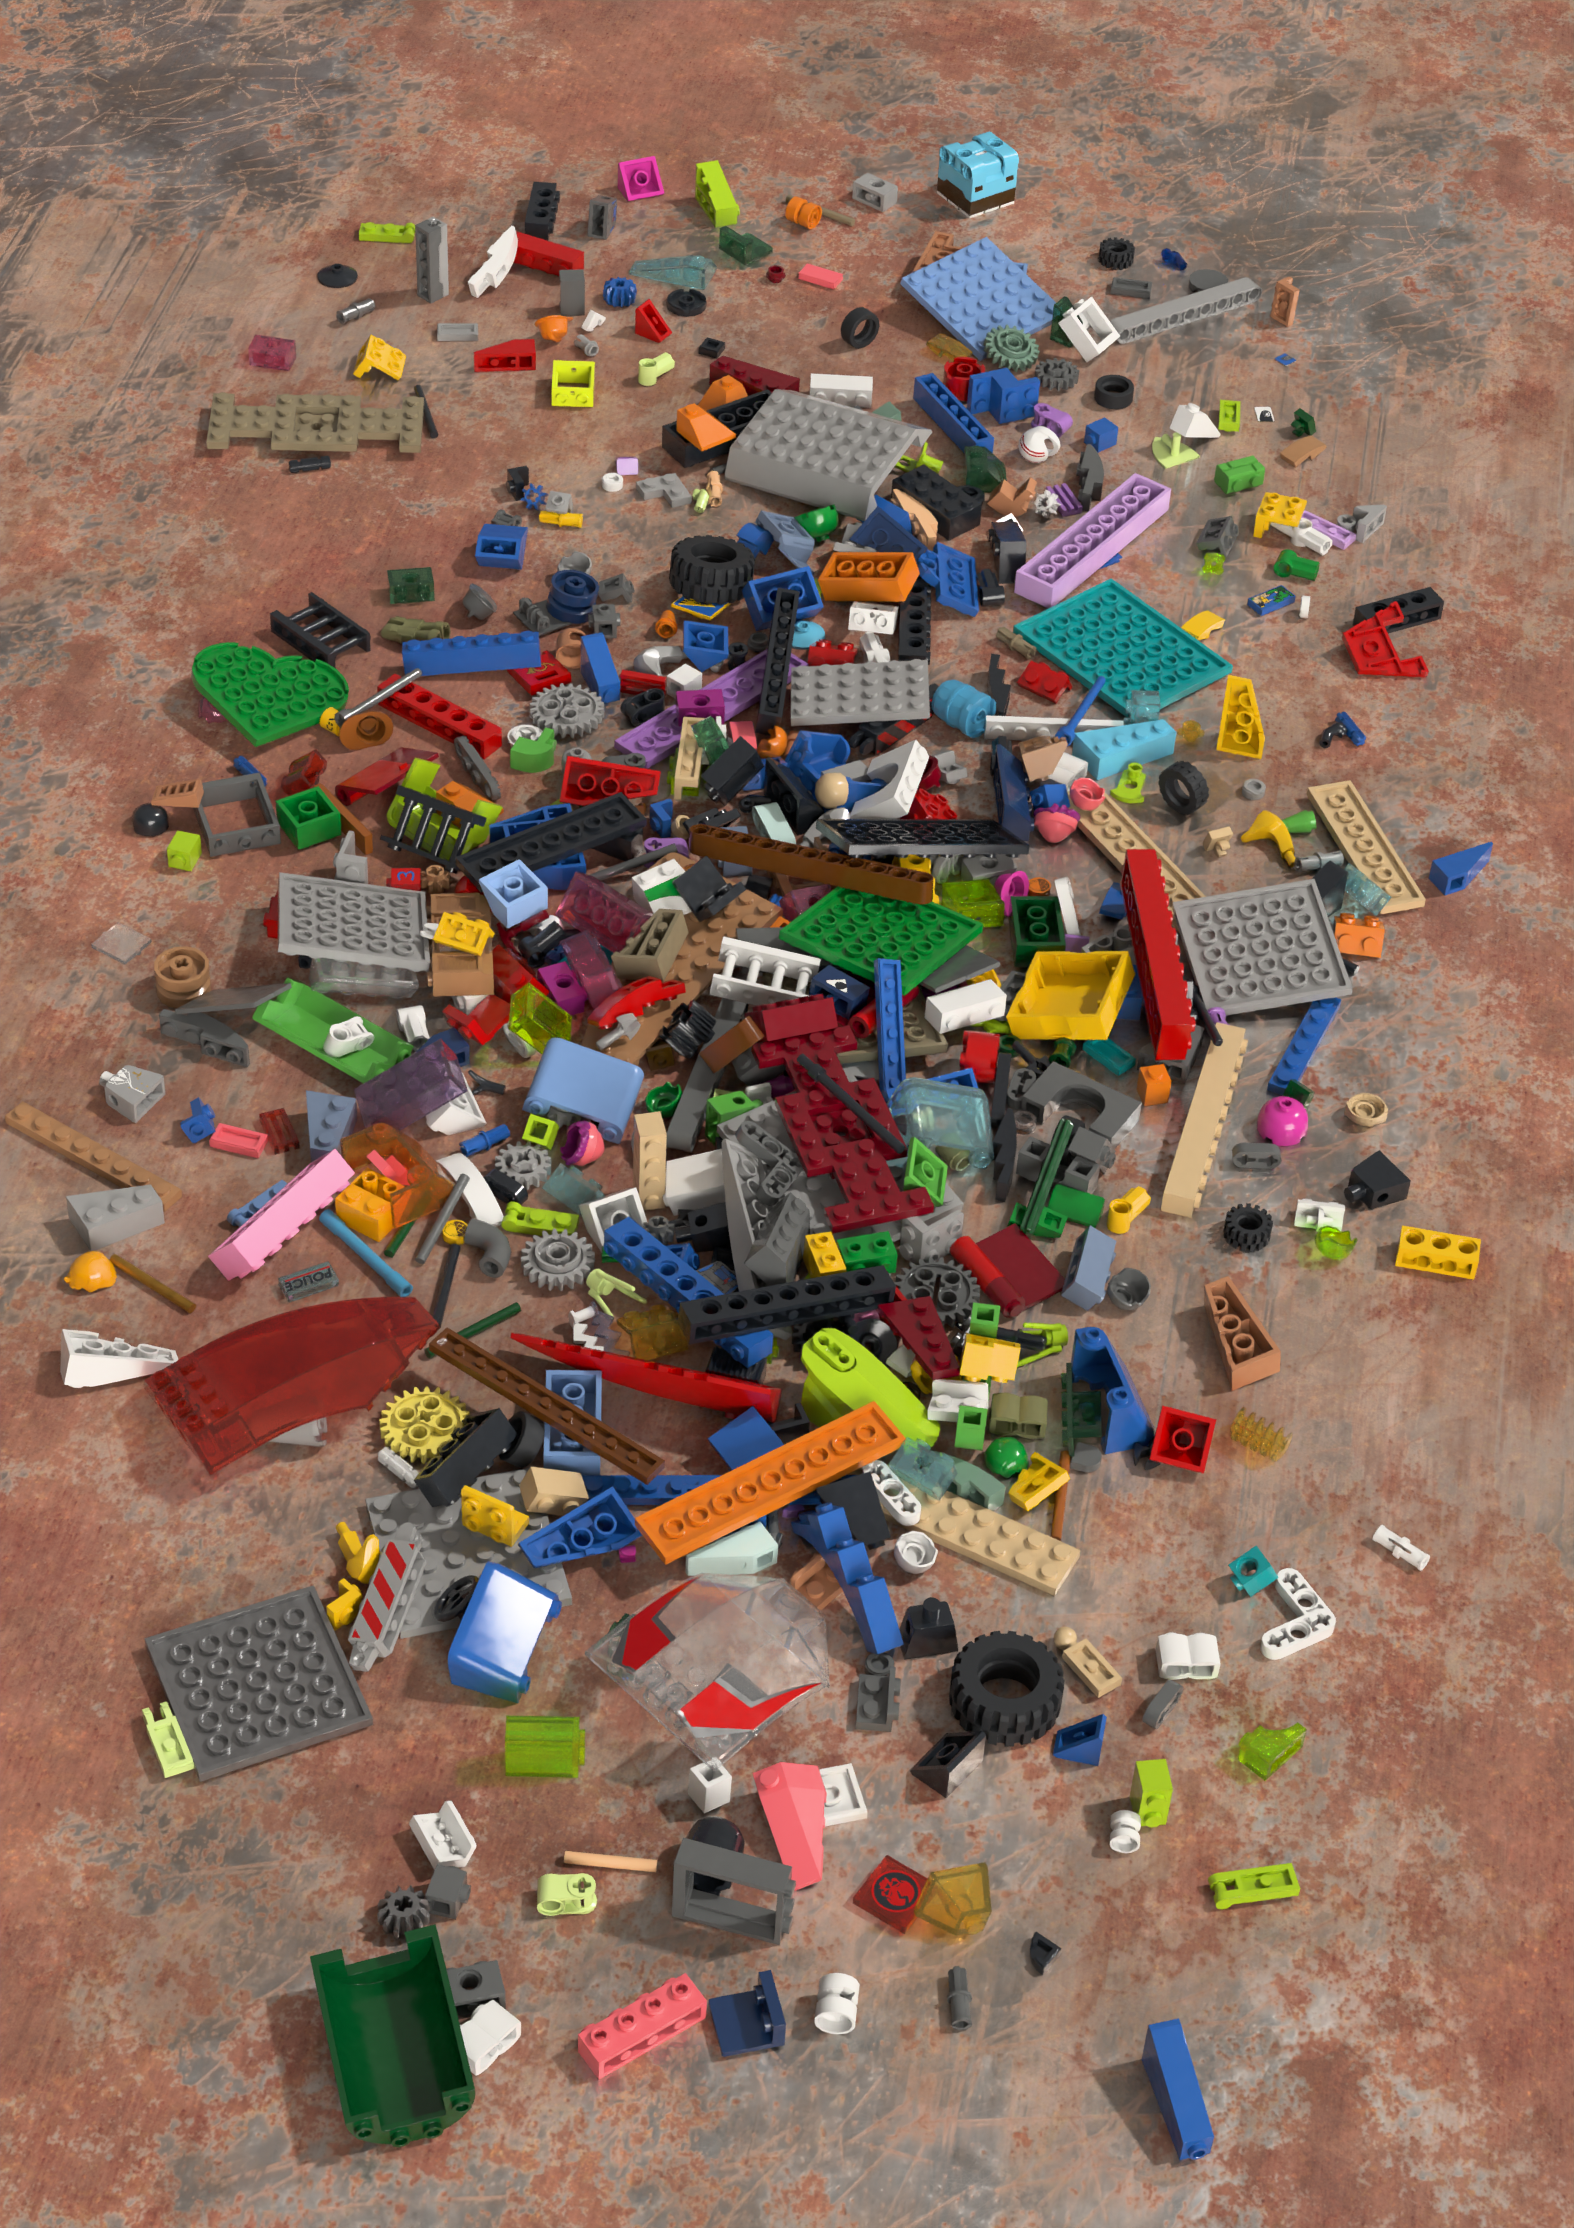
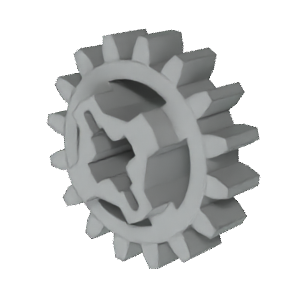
M517 1141V1146L513 1147L511 1144H507V1151L504 1149L499 1150V1156H495V1169L519 1182L526 1190H529L532 1184L539 1187V1181L546 1182L547 1175H551V1157L548 1156L547 1150L541 1151V1145L539 1144L532 1147L529 1141L526 1145H522L520 1141Z

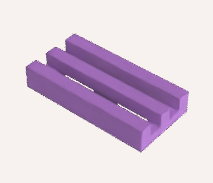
M1066 483L1061 484V487L1058 484L1054 485L1053 489L1050 486L1046 487V490L1050 491L1051 494H1058L1060 499L1057 498L1056 500L1061 504L1057 510L1062 517L1082 513L1083 506Z

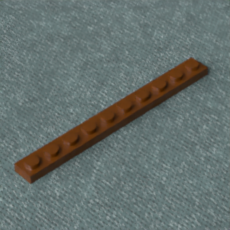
M448 1327L429 1343V1351L644 1484L648 1485L665 1468V1460Z

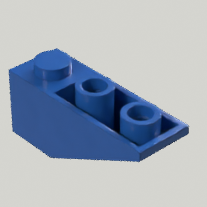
M1488 842L1433 860L1429 880L1444 896L1465 889L1489 862L1493 843Z

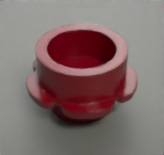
M774 265L768 268L766 277L772 283H780L786 277L783 267Z

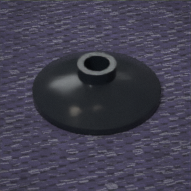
M342 264L326 266L317 275L318 281L330 288L348 287L358 279L357 271L354 268Z
M869 1318L857 1322L858 1332L855 1334L848 1332L847 1335L864 1347L865 1343H869L871 1345L870 1352L888 1368L889 1365L886 1364V1361L897 1350V1340L893 1331L886 1323L878 1319Z

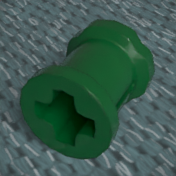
M1058 1038L1054 1043V1052L1049 1056L1050 1064L1056 1062L1069 1068L1071 1064L1070 1057L1076 1051L1075 1043L1069 1038Z

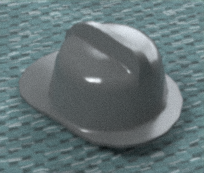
M470 584L469 590L462 601L468 610L467 617L475 616L480 620H484L492 613H496L497 605L491 596L476 584Z

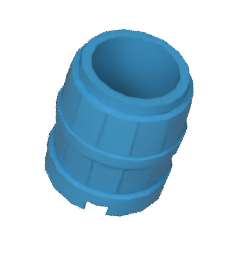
M948 680L943 682L935 691L932 699V709L934 714L946 722L947 725L959 729L963 734L971 738L982 735L985 731L986 715L995 716L996 702L991 696L977 691L971 685L958 680Z

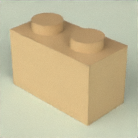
M530 1467L519 1484L524 1505L528 1512L564 1516L586 1503L589 1499L582 1475L578 1472Z

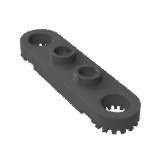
M465 736L455 738V751L461 760L464 770H468L473 783L480 787L490 801L500 799L501 790L498 788V781L494 776H491L490 769L473 745L468 743L469 740Z

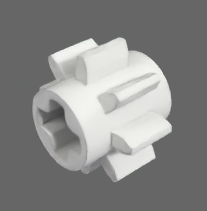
M1045 490L1044 494L1041 495L1037 493L1036 500L1032 502L1037 507L1035 513L1042 514L1045 518H1048L1049 514L1052 513L1056 515L1057 508L1061 506L1056 500L1058 495L1051 494L1048 490Z

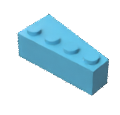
M1164 719L1077 732L1073 740L1072 755L1087 761V771L1096 780H1100L1127 770L1130 763L1135 762L1143 765L1173 754L1177 732Z

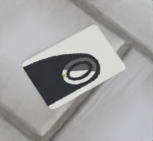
M1254 407L1259 422L1274 421L1270 407Z

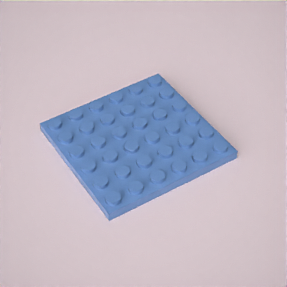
M987 237L903 277L900 282L923 307L980 361L987 358L988 353L983 351L985 348L983 343L987 333L991 332L992 328L997 330L998 325L1003 329L1005 325H1008L1009 328L1016 326L1017 330L1024 329L1023 333H1030L1032 335L1064 318L1062 314L1065 311Z

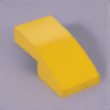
M1206 610L1189 619L1181 629L1197 640L1207 639L1211 630L1223 627L1225 619Z

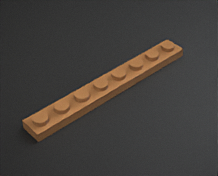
M23 1101L5 1115L6 1124L121 1188L152 1185L162 1200L164 1212L182 1197V1190Z

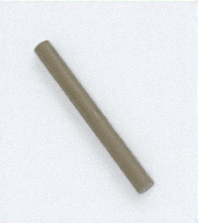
M788 194L786 202L789 203L794 196ZM821 207L823 216L849 226H854L855 219Z

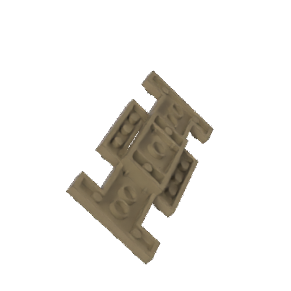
M225 392L213 393L207 449H229L230 437L271 438V450L357 452L359 439L400 440L399 452L421 453L424 397H403L402 409H381L373 407L361 408V396L277 395L274 407L267 405L234 406L235 394Z

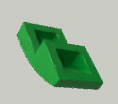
M1016 1202L1007 1227L1014 1223L1020 1227L1027 1208L1026 1206ZM1044 1206L1032 1235L1060 1238L1068 1216Z

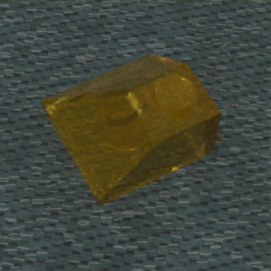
M986 1863L930 1872L915 1906V1915L955 1936L963 1934L973 1935L983 1931L992 1912Z

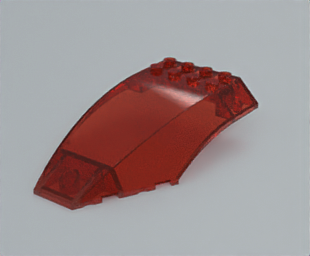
M415 1297L361 1298L304 1307L260 1320L230 1332L181 1357L166 1368L155 1372L144 1380L143 1386L208 1474L212 1475L266 1442L299 1426L342 1412L366 1408L369 1412L374 1406L372 1401L381 1391L386 1392L389 1389L392 1381L398 1378L410 1364L408 1359L417 1349L422 1350L427 1340L435 1335L440 1326Z

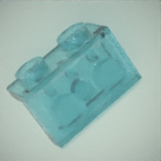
M561 1163L542 1187L545 1192L581 1217L580 1204L605 1196L601 1192L603 1187L592 1178L586 1181L582 1178L584 1173L573 1165L567 1168Z

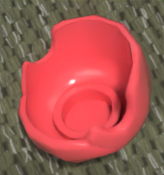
M1090 778L1074 780L1070 787V798L1073 804L1081 810L1091 811L1097 809L1106 798L1104 796L1105 789L1100 788Z

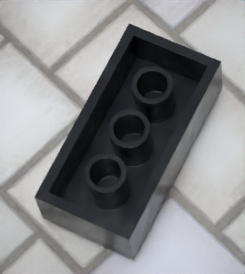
M922 465L892 480V492L893 489H898L924 505L938 522L937 533L948 541L980 525L982 504L927 466Z

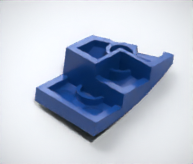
M753 1406L708 1438L710 1445L726 1462L729 1472L784 1445Z

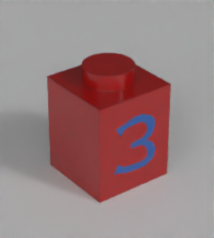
M391 868V878H386V887L421 891V869Z

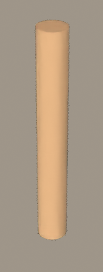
M565 1851L564 1863L647 1872L657 1871V1860L572 1851Z

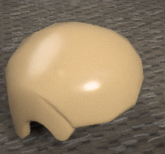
M826 773L822 775L815 785V796L818 803L826 809H835L837 806L846 803L849 794L846 777L841 773Z

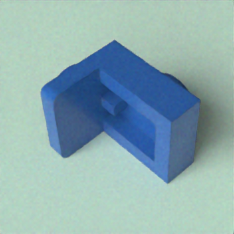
M666 799L650 804L649 823L652 830L657 832L661 838L671 837L672 800Z
M199 1097L190 1102L193 1116L180 1122L182 1130L192 1143H196L216 1132L213 1122L215 1113L209 1104L204 1105Z

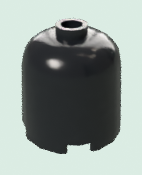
M708 1816L698 1820L686 1836L687 1839L744 1853L745 1841L740 1829L734 1823L722 1817ZM694 1872L693 1889L720 1896L721 1891L730 1889L733 1883Z

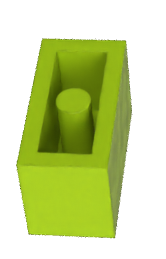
M1166 1759L1136 1761L1130 1791L1132 1810L1140 1816L1141 1826L1157 1827L1159 1825H1166L1173 1792Z

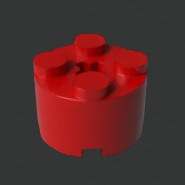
M956 357L953 362L949 363L947 361L944 365L943 384L958 400L967 401L970 375L984 373L985 366L977 364V360L974 358Z
M964 1030L963 1052H961L959 1064L960 1071L972 1068L976 1082L994 1084L1000 1034Z

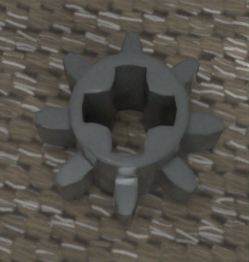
M654 1216L649 1219L648 1223H643V1228L663 1245L667 1246L668 1242H674V1224H668L667 1218Z

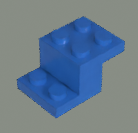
M1008 368L970 375L967 410L971 414L989 411L999 424L1034 417V406L1038 404L1040 380L1034 377L1018 381Z

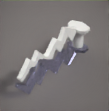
M594 1301L585 1309L578 1312L573 1310L569 1312V1323L573 1328V1343L585 1344L584 1347L625 1356L630 1355V1351L614 1348L621 1337V1332L608 1329L614 1320V1316L600 1312ZM592 1317L594 1319L592 1325L599 1327L594 1336L584 1335L583 1333L587 1329L588 1324H580V1322ZM597 1337L607 1339L604 1347L594 1346L597 1342Z

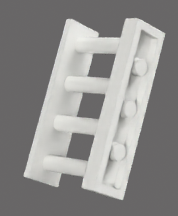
M723 936L718 961L725 962L722 975H713L709 995L752 1005L771 1004L809 996L805 994L807 984L818 974L821 959ZM734 965L749 968L746 981L732 978ZM759 970L774 974L771 986L756 983ZM783 976L798 979L795 992L781 989Z

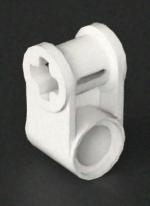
M357 1016L331 1026L323 1044V1049L332 1057H341L345 1054L367 1048L373 1043L375 1037L363 1026L361 1017Z

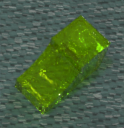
M1298 1722L1282 1730H1269L1260 1725L1252 1733H1245L1238 1744L1240 1746L1238 1761L1266 1781L1303 1747L1307 1729Z

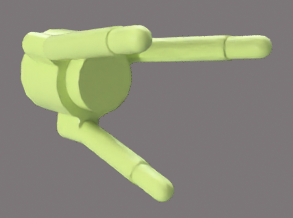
M599 1268L593 1270L586 1280L587 1286L591 1288L588 1294L596 1300L610 1320H613L614 1316L599 1295H608L614 1288L643 1304L647 1303L645 1298L633 1292L635 1291L634 1286L606 1274Z

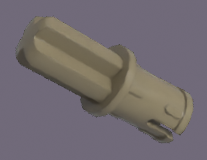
M1006 627L998 629L996 637L1007 644L1010 650H1016L1026 659L1032 658L1029 653L1032 656L1035 655L1036 647L1023 640L1022 635H1016Z

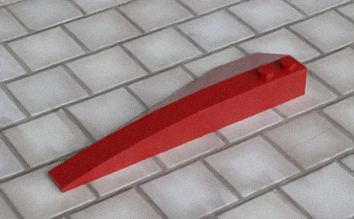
M511 1333L510 1336L511 1339L579 1370L602 1371V1379L638 1391L691 1405L724 1411L725 1417L736 1419L752 1406L767 1424L769 1421L774 1422L777 1419L782 1388L521 1333Z

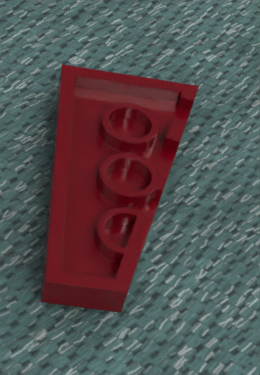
M931 1296L878 1305V1314L882 1319L886 1318L890 1329L894 1334H899L903 1345L907 1350H912L916 1361L932 1380L959 1376L960 1367Z

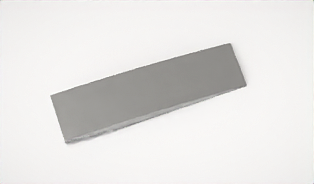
M724 1139L722 1140V1163L725 1202L738 1289L740 1292L767 1287L768 1285L744 1264L768 1211L773 1207L763 1204L756 1196L758 1187L768 1176L766 1163L746 1147ZM770 1187L768 1191L772 1194L773 1190ZM791 1326L769 1330L773 1333V1336L784 1340L791 1337L793 1333Z

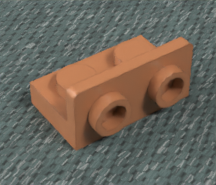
M1290 276L1277 281L1270 317L1286 327L1293 325L1300 291L1292 285L1293 278Z
M819 1552L811 1558L806 1566L802 1569L798 1568L790 1578V1596L815 1615L843 1592L832 1570Z

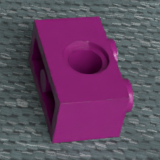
M722 689L676 691L675 710L678 727L682 726L683 717L707 718V725H716V716H721V724H724L725 704Z
M565 961L538 969L537 980L549 991L544 999L556 1019L584 1012L585 1001H587L586 990L583 986L579 985L574 970H570Z

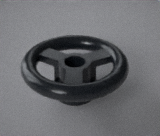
M469 1575L450 1585L435 1604L433 1610L435 1619L439 1622H446L458 1616L462 1620L479 1578ZM469 1584H472L471 1586H469L468 1588L464 1589L463 1591L460 1590V1589L463 1588L464 1586L469 1585ZM449 1600L448 1606L446 1607V1609H445L444 1612L442 1613V1610H443L445 1604H446L447 1601Z

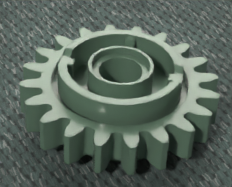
M998 325L997 330L992 328L991 332L987 333L983 346H985L983 351L988 353L987 358H993V364L999 363V368L1004 366L1009 370L1013 368L1017 372L1018 368L1025 371L1026 367L1031 369L1032 364L1035 365L1040 353L1038 351L1039 345L1035 344L1036 339H1030V333H1023L1024 329L1019 331L1016 326L1009 328L1008 325H1005L1003 329Z

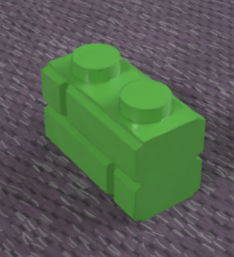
M1253 455L1218 464L1215 470L1214 481L1225 494L1257 487L1263 484L1265 467Z

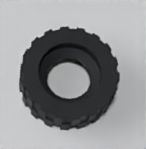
M1177 761L1159 775L1158 785L1164 801L1167 802V805L1182 815H1190L1207 803L1209 798L1207 782L1202 776L1203 774L1189 762ZM1178 780H1180L1185 785L1189 792V796L1183 792L1178 783Z

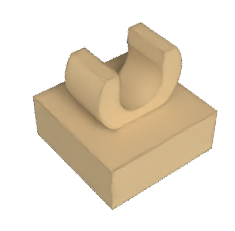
M1230 826L1209 831L1202 843L1205 851L1214 849L1217 857L1226 856L1227 852L1225 850L1230 849L1229 841L1233 836Z

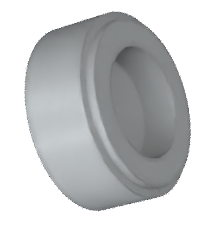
M1257 779L1246 780L1242 786V795L1250 800L1262 799L1265 795L1266 786Z

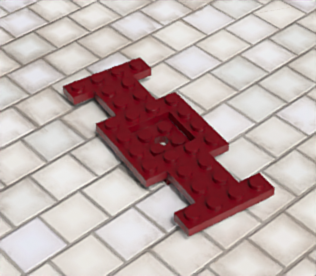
M849 1025L756 1043L752 1045L751 1050L759 1069L784 1064L796 1093L775 1097V1106L806 1176L812 1177L829 1173L831 1179H836L846 1203L824 1208V1217L832 1234L934 1212V1204L926 1187L900 1192L886 1161L907 1157L908 1149L875 1079L869 1078L849 1082L836 1054L857 1050V1041ZM805 1054L812 1062L820 1064L835 1083L905 1145V1150L901 1154L896 1153L868 1126L866 1128L864 1122L820 1082H815L808 1075V1071L797 1062L798 1056ZM837 1132H842V1133H845L846 1135H845V1136H839V1135L836 1134V1133H837Z

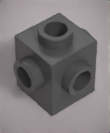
M603 603L592 605V614H588L589 628L593 627L594 634L602 632L605 639L617 638V626H620V613H616L615 604Z

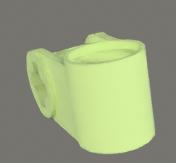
M585 1873L545 1874L541 1876L537 1883L538 1912L546 1916L589 1914L597 1905V1898L594 1893L596 1889L594 1878ZM581 1882H584V1888H581ZM582 1899H584V1906H581Z

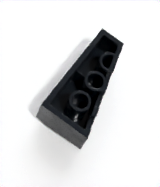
M500 1408L466 1415L462 1420L465 1426L461 1429L456 1428L452 1432L451 1437L453 1440L443 1444L438 1449L440 1456L430 1459L416 1476L414 1482L432 1507L442 1505L448 1507L458 1501L460 1498L459 1494L464 1485L471 1487L477 1481L476 1477L481 1472L489 1469L494 1464L493 1460L511 1447L510 1443L518 1434Z

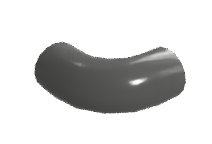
M472 1218L467 1226L464 1242L484 1250L485 1253L479 1261V1268L485 1275L498 1278L503 1275L512 1252L508 1238L497 1227L485 1221Z

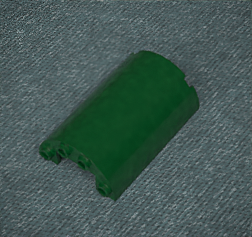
M436 1924L404 1932L407 1950L345 1965L342 1949L310 1956L345 2125L348 2131L357 2139L371 2143L392 2144L394 2147H403L411 2141L422 2138H436L443 2133L444 2129L460 2120L472 2108L475 2100L474 2082Z

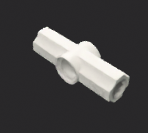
M1301 518L1298 527L1271 522L1274 528L1290 536V541L1295 546H1307L1322 556L1328 553L1332 546L1333 540L1312 528V522L1306 518Z
M865 632L860 637L859 644L864 654V663L890 661L889 651L887 648L883 649L878 635H875L873 632Z

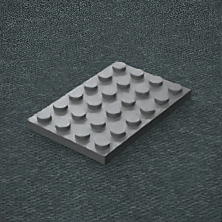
M892 660L880 663H845L843 665L823 664L821 666H798L791 668V726L930 718L928 660Z

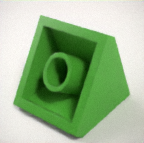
M916 1137L910 1138L903 1191L926 1187L934 1207H940L943 1205L948 1165Z

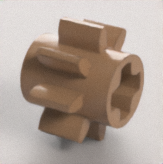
M431 865L426 869V872H421V888H427L429 894H442L445 888H450V872H444L443 867Z

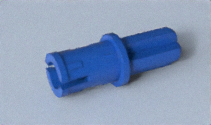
M505 1124L487 1132L479 1131L478 1135L460 1142V1150L466 1157L484 1149L490 1150L491 1145L507 1139L510 1136V1131Z

